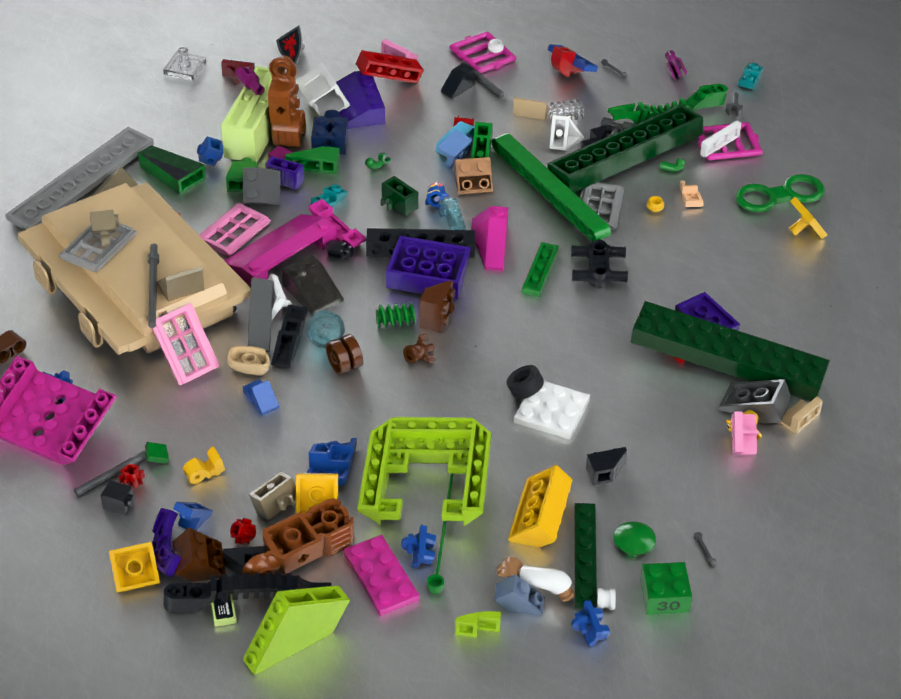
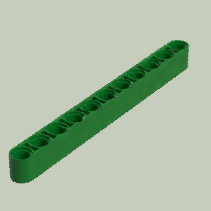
M505 133L492 139L493 149L591 242L603 240L611 236L609 225L511 134Z

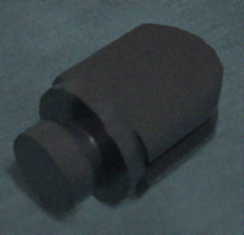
M331 240L326 244L327 254L330 258L346 259L354 254V247L349 246L346 242Z

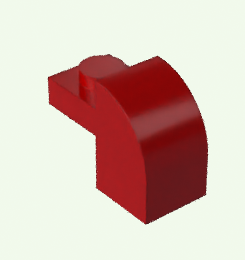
M554 46L551 64L556 71L566 77H570V73L584 72L573 65L576 52L567 47Z

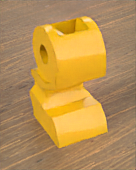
M214 446L207 451V461L204 462L195 457L183 466V472L187 475L191 484H198L205 477L210 479L214 475L219 476L225 471L222 459Z

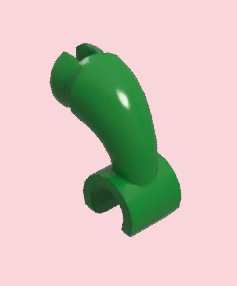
M380 153L378 155L379 161L367 158L365 165L371 170H376L385 163H389L391 158L386 157L384 160L386 153Z

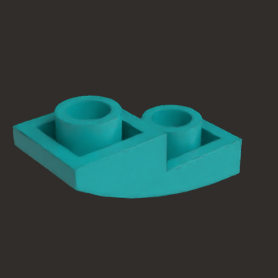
M748 63L737 86L754 89L764 67L759 66L757 63Z
M333 184L324 188L323 194L311 198L310 204L323 199L333 207L345 198L348 191L344 190L340 185Z

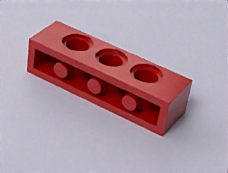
M361 50L355 63L362 75L418 84L424 72V69L416 59Z

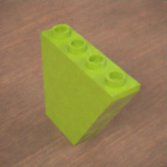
M339 585L277 591L242 660L254 675L259 674L334 632L350 599Z

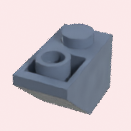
M516 574L496 584L494 601L508 612L531 615L543 614L545 596Z

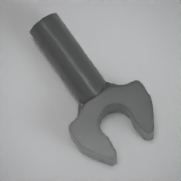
M733 93L732 102L726 104V113L728 115L733 110L737 112V116L742 114L743 105L738 104V93Z

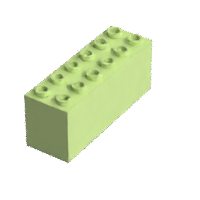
M256 66L254 72L260 79L259 83L265 88L264 93L257 96L252 89H247L244 86L221 124L224 158L242 161L243 158L247 157L252 161L258 162L271 139L272 124L270 123L268 90L272 81V75L269 68Z

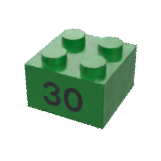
M685 562L642 564L640 583L646 615L689 613L692 592Z

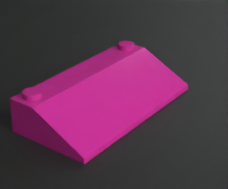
M300 214L224 261L251 288V278L268 279V270L310 244L314 243L325 250L326 244L329 241H337L336 225L325 217Z

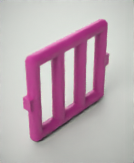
M488 31L472 37L467 36L464 40L449 46L450 50L462 61L467 62L480 74L492 69H500L501 66L516 60V56L505 46L499 53L489 52L473 59L468 57L488 49L490 40L496 39ZM485 38L489 40L486 43L480 44L478 46L469 48L464 51H461L459 49L460 47L469 45L471 43L480 41ZM502 54L507 56L482 67L476 65Z
M743 122L741 123V129H745L754 149L745 150L738 137L733 140L738 151L729 152L725 145L720 148L722 153L710 154L707 156V159L712 161L760 156L763 154V151L759 144V137L757 134H754L750 123ZM730 124L703 126V135L698 137L699 147L701 148L702 141L706 140L704 133L713 132L714 135Z

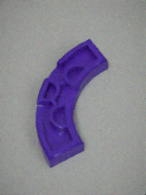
M161 508L152 530L154 533L152 546L157 569L172 577L182 559L174 553L171 546L172 528L178 514L173 510Z

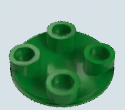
M632 521L617 527L614 532V542L620 550L625 552L627 557L635 558L637 555L645 554L655 547L656 536L654 531L646 524Z

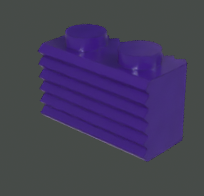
M271 156L265 164L266 169L280 171V185L296 190L304 182V165L274 156Z

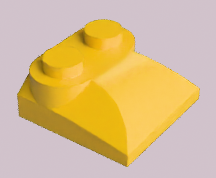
M152 542L109 551L117 593L160 584Z

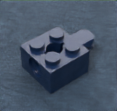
M327 110L324 116L314 117L311 135L312 149L322 146L340 148L341 155H346L348 118L340 117L337 110Z

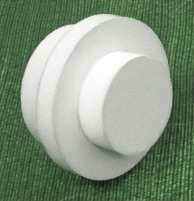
M492 39L488 44V50L492 53H499L504 49V45L499 39Z

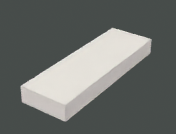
M735 121L702 141L700 155L705 158L740 136L741 123Z

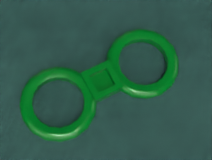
M797 174L789 177L783 186L769 188L761 184H747L737 190L735 198L743 209L749 212L763 213L773 209L776 204L791 201L794 197L801 203L818 201L823 197L825 188L823 183L811 175ZM797 182H806L812 184L817 189V192L812 195H801L794 192L791 185ZM748 192H761L770 201L763 205H755L747 202L743 195Z

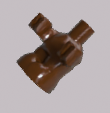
M427 334L419 335L416 344L408 345L404 348L403 355L408 363L412 364L421 359L427 361V363L436 361L434 354L428 355V352L435 350V346L432 343L424 344L428 340Z

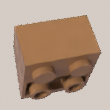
M490 157L454 161L458 195L493 192Z

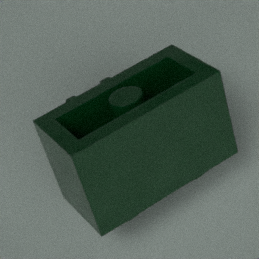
M396 176L381 183V206L387 204V210L395 208L405 216L418 209V191Z

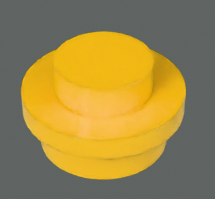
M658 196L650 197L647 201V208L653 212L663 210V199Z

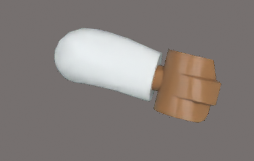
M506 557L495 571L498 576L507 578L516 574L531 586L557 594L562 602L571 600L575 595V592L571 589L572 580L561 570L525 566L517 558Z

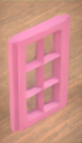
M237 203L199 234V236L213 250L230 257L271 222V219L241 203Z
M191 303L156 319V327L152 329L179 386L220 366Z

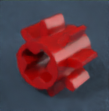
M128 464L120 469L121 475L118 476L120 483L132 486L133 489L143 485L145 474L144 470H140L139 465Z
M247 518L237 519L231 525L230 534L232 538H235V543L241 545L244 543L250 544V541L255 538L256 525L251 524L252 520Z

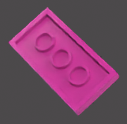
M383 535L344 549V556L380 616L419 601V593Z

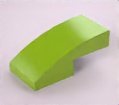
M484 611L459 616L455 620V635L477 637L478 630L500 632L501 612Z

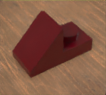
M223 59L221 62L222 76L234 77L235 85L241 83L236 76L238 68L251 67L253 71L255 69V64L251 62Z

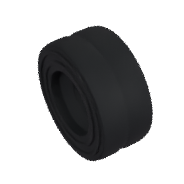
M525 365L512 372L507 378L506 383L516 399H525L533 396L542 388L544 379L536 366Z

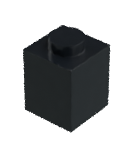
M111 480L100 495L103 509L124 515L134 506L136 500L132 486Z

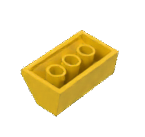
M554 465L526 479L508 540L510 542L538 548L555 542L573 480L558 465Z

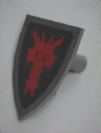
M300 25L276 40L280 54L290 57L295 65H297L301 57V51L305 48V45L302 43Z

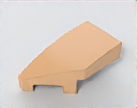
M680 181V190L685 207H702L703 198L700 192H698V185H685V181Z

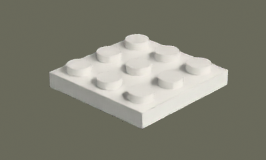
M544 381L542 388L536 394L523 400L514 417V423L570 440L590 400V394Z

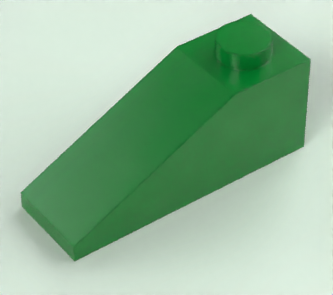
M475 122L471 159L490 156L493 134L492 123Z
M322 146L286 154L285 160L304 165L303 168L306 172L337 174L340 164V148Z

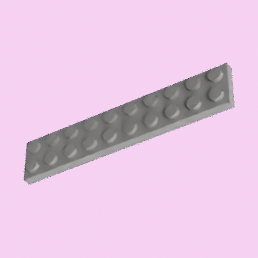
M130 127L125 128L6 213V220L24 230L42 223L41 217L43 215L71 205L102 183L111 173L138 156V152L154 145L153 139Z

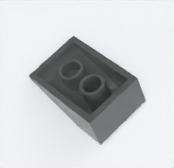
M785 379L730 383L719 405V409L731 414L752 410L758 415V422L777 423L781 422L792 397Z

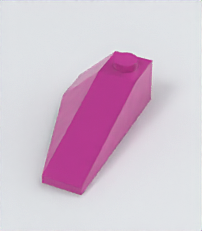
M490 206L472 219L471 230H475V245L478 247L485 270L503 271L508 207Z

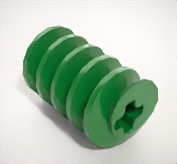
M409 302L408 307H406L405 303H401L400 308L397 303H394L392 309L389 304H386L385 309L380 304L378 310H376L377 328H380L381 323L387 328L388 322L391 323L392 327H395L397 321L400 327L403 321L406 322L407 326L410 325L411 320L415 324V311L412 302Z

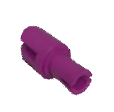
M670 50L671 55L667 51L665 53V58L668 61L667 68L673 80H676L674 72L677 73L679 78L682 77L680 69H682L686 76L687 70L682 60L676 57L674 51Z
M240 67L236 70L237 78L247 89H252L257 96L264 93L265 88L259 83L260 79L251 67Z

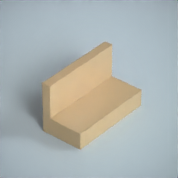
M514 97L513 115L545 121L549 112L547 103Z
M815 397L811 402L807 403L801 399L785 412L781 422L778 423L793 433H798L820 415L823 400Z

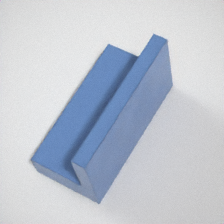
M455 130L437 147L438 151L448 156L446 167L452 169L454 161L462 159L470 151L472 139Z

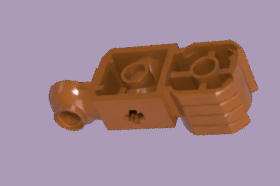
M281 56L273 59L269 64L272 81L268 90L270 123L272 124L273 145L301 148L302 136L306 134V119L304 110L297 109L300 106V98H297L299 85L296 84L295 79L297 68L290 57Z
M327 499L310 507L304 514L300 511L263 529L264 546H266V553L252 557L243 567L242 575L244 573H249V576L254 575V573H260V575L271 573V575H274V571L286 574L323 555L333 556L345 548L351 547L355 538L354 518L350 517L349 520V513L341 505V500Z

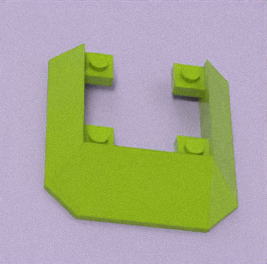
M392 417L370 432L357 507L358 512L380 525L382 520H401L402 499L385 498L389 473H408L409 463L448 464V474H466L463 500H443L442 521H463L464 526L483 514L491 432L474 418Z

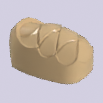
M234 346L228 353V367L241 373L262 376L270 368V359L263 348Z

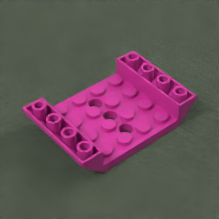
M16 356L0 379V439L61 465L74 463L117 396L102 389H99L95 394L40 372L32 361ZM65 398L64 403L56 404L59 399ZM55 414L53 419L45 420L48 415ZM44 430L42 435L35 436L37 431Z

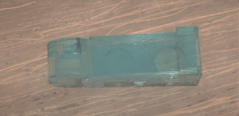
M457 199L439 200L440 217L446 216L450 230H466Z

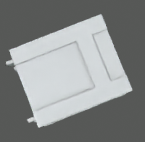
M322 62L303 77L296 79V84L299 85V89L318 117L324 116L327 110H337L339 112L350 106Z

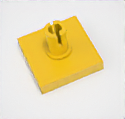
M794 197L790 202L800 213L801 218L788 228L797 236L804 228L811 226L821 239L826 237L827 233L802 203Z
M296 473V513L301 511L304 514L310 507L327 499H338V474Z

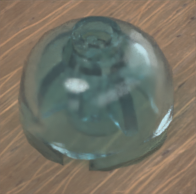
M328 310L318 311L312 315L306 327L307 337L310 342L317 348L326 349L327 342L339 339L345 332L344 322L340 316Z

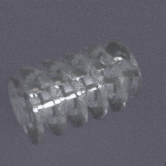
M575 99L568 102L564 100L562 103L560 101L556 103L550 102L547 113L549 123H552L553 115L570 117L571 120L572 116H574L575 120H578V115H580L581 119H583L584 107L581 100Z

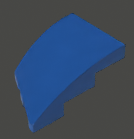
M351 438L350 442L341 444L338 441L313 444L308 452L309 469L306 473L338 474V486H345L352 468L357 438Z

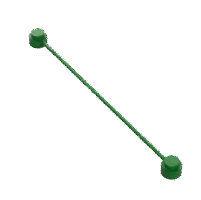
M450 474L447 499H450L454 474ZM443 521L436 574L430 575L427 578V589L432 594H439L444 589V578L439 575L447 521Z

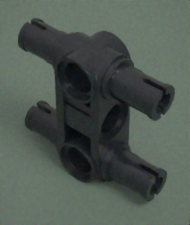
M594 240L587 246L571 245V257H587L589 259V270H572L573 282H588L595 288H604L611 284V282L627 283L628 271H611L609 269V258H626V246H610L603 240Z

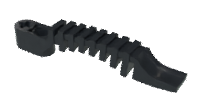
M244 573L243 576L233 574V576L229 577L228 574H222V577L216 579V575H211V580L208 583L168 584L164 588L163 606L169 612H199L216 599H221V603H227L228 594H232V600H238L239 593H243V599H248L249 593H253V598H259L260 593H264V599H269L271 592H274L275 597L277 591L332 586V583L309 582L302 579L299 575L292 576V573H286V575H281V573H276L275 575H271V573H265V575L254 573L249 576V573Z

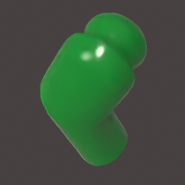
M680 158L676 160L675 164L662 161L660 169L677 172L685 168L684 164L686 161Z

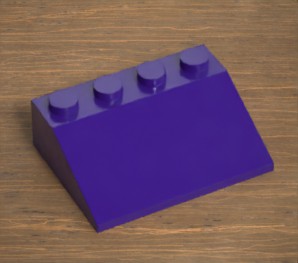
M354 71L336 81L339 89L350 104L346 109L344 108L339 111L340 117L348 118V129L385 124V106L373 76L362 75L360 71Z
M399 236L386 270V288L423 294L425 288L450 280L453 281V289H455L454 299L458 300L464 282L471 247Z

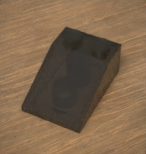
M313 255L281 269L282 285L303 307H307L308 312L312 316L344 301L324 266Z

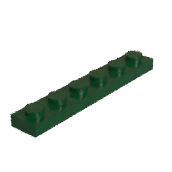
M590 503L574 504L575 608H584L585 601H591L593 607H597L595 504Z

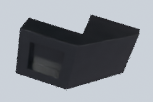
M604 125L590 129V139L582 141L581 148L605 138L607 126Z

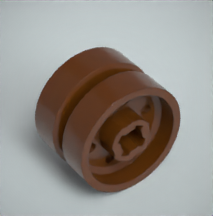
M352 334L344 335L339 339L326 343L325 348L329 363L338 375L349 372L350 369L354 370L363 366L362 351Z

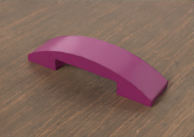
M323 199L308 206L313 216L325 217L336 225L337 241L346 242L351 247H356L366 241V237L356 228L351 230L333 214V208Z

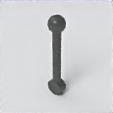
M603 59L601 61V64L603 66L610 67L611 69L619 73L622 78L627 77L626 72H622L616 67L612 66L608 63L606 59Z
M695 532L694 539L699 541L708 558V564L715 566L717 563L716 559L712 558L704 544L702 533Z

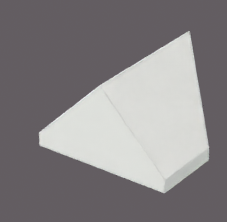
M553 115L549 149L567 151L585 138L570 117Z

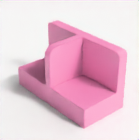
M734 412L731 415L732 454L755 455L757 453V435L759 434V431L756 430V415Z

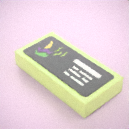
M228 594L227 603H221V599H216L211 603L215 627L237 623L232 594Z

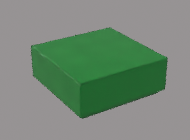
M146 443L147 461L167 464L169 457L166 444Z

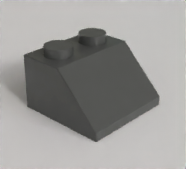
M243 168V204L245 206H280V171L266 168Z

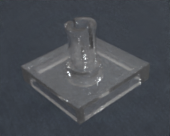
M180 47L178 52H175L164 67V75L194 81L206 64V57L188 54V48Z

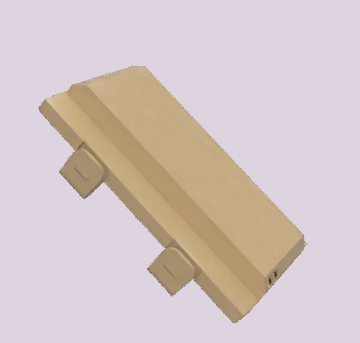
M147 182L131 188L127 183L121 184L45 214L41 217L42 223L17 233L19 242L36 260L33 261L35 278L50 295L55 294L59 287L81 312L78 314L80 330L91 344L96 348L100 347L105 339L118 355L126 351L137 350L140 347L148 354L161 348L153 329L148 326L150 271L148 255L150 253V245L153 243L158 245V254L160 256L159 264L157 265V281L200 266L203 269L204 291L169 302L157 284L156 319L191 303L202 328L205 329L232 317L233 306L244 302V299L250 297L251 288ZM113 209L114 214H118L120 224L137 231V234L98 272H92L64 261L59 256L64 249L91 225L90 212ZM116 231L109 238L116 240L123 233ZM92 237L86 244L94 246L100 239ZM101 244L97 249L105 251L110 245L102 246ZM81 248L74 255L81 258L88 250ZM92 253L86 260L93 262L100 255ZM185 314L175 318L181 332L191 328ZM172 319L162 324L168 338L178 334ZM193 332L186 334L183 337L186 338L190 335H193ZM178 338V339L172 341L171 343L176 342V341H179V340H181V339Z

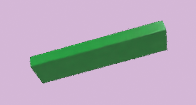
M541 242L522 286L521 293L540 296L559 251L558 245Z

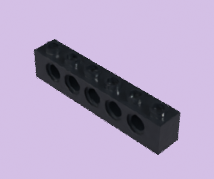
M367 228L366 256L392 257L399 236L471 247L469 258H475V230Z

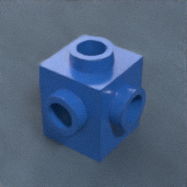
M207 136L197 148L199 162L215 166L224 154L223 142Z

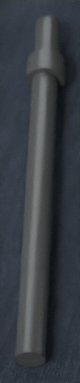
M154 243L150 245V253L148 255V263L150 264L148 326L150 328L156 327L157 265L159 264L160 257L158 245Z

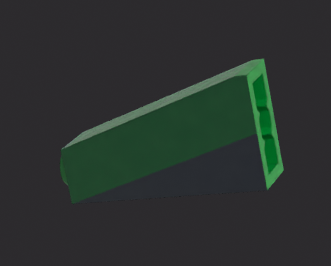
M153 145L138 152L140 167L178 194L185 192L206 179L205 165Z

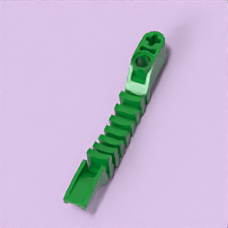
M723 84L700 86L687 100H684V97L680 98L679 104L676 101H672L671 107L669 103H666L664 109L662 105H658L656 109L655 105L649 107L648 104L643 105L642 102H638L636 111H634L635 103L608 108L607 112L611 114L613 120L630 119L635 124L679 105H683L696 113L700 108L723 105L728 88Z

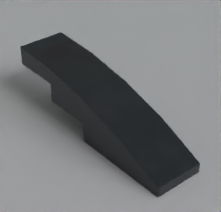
M288 305L286 317H284L281 330L278 332L271 362L272 366L291 367L308 312L307 307Z

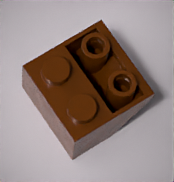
M449 280L425 288L420 299L421 329L441 333L444 326L448 325L449 315L453 314L455 309V303H453L455 296L453 281Z
M191 528L186 529L172 541L174 553L182 558L175 570L176 575L191 582L211 580V575H216V579L222 577V574H226L222 542Z

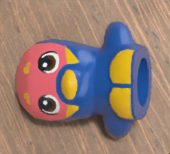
M436 182L428 187L425 205L430 204L437 209L443 207L444 197L449 198V195L445 192L442 183Z

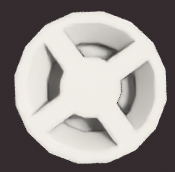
M597 588V608L615 610V589L603 590L602 588Z

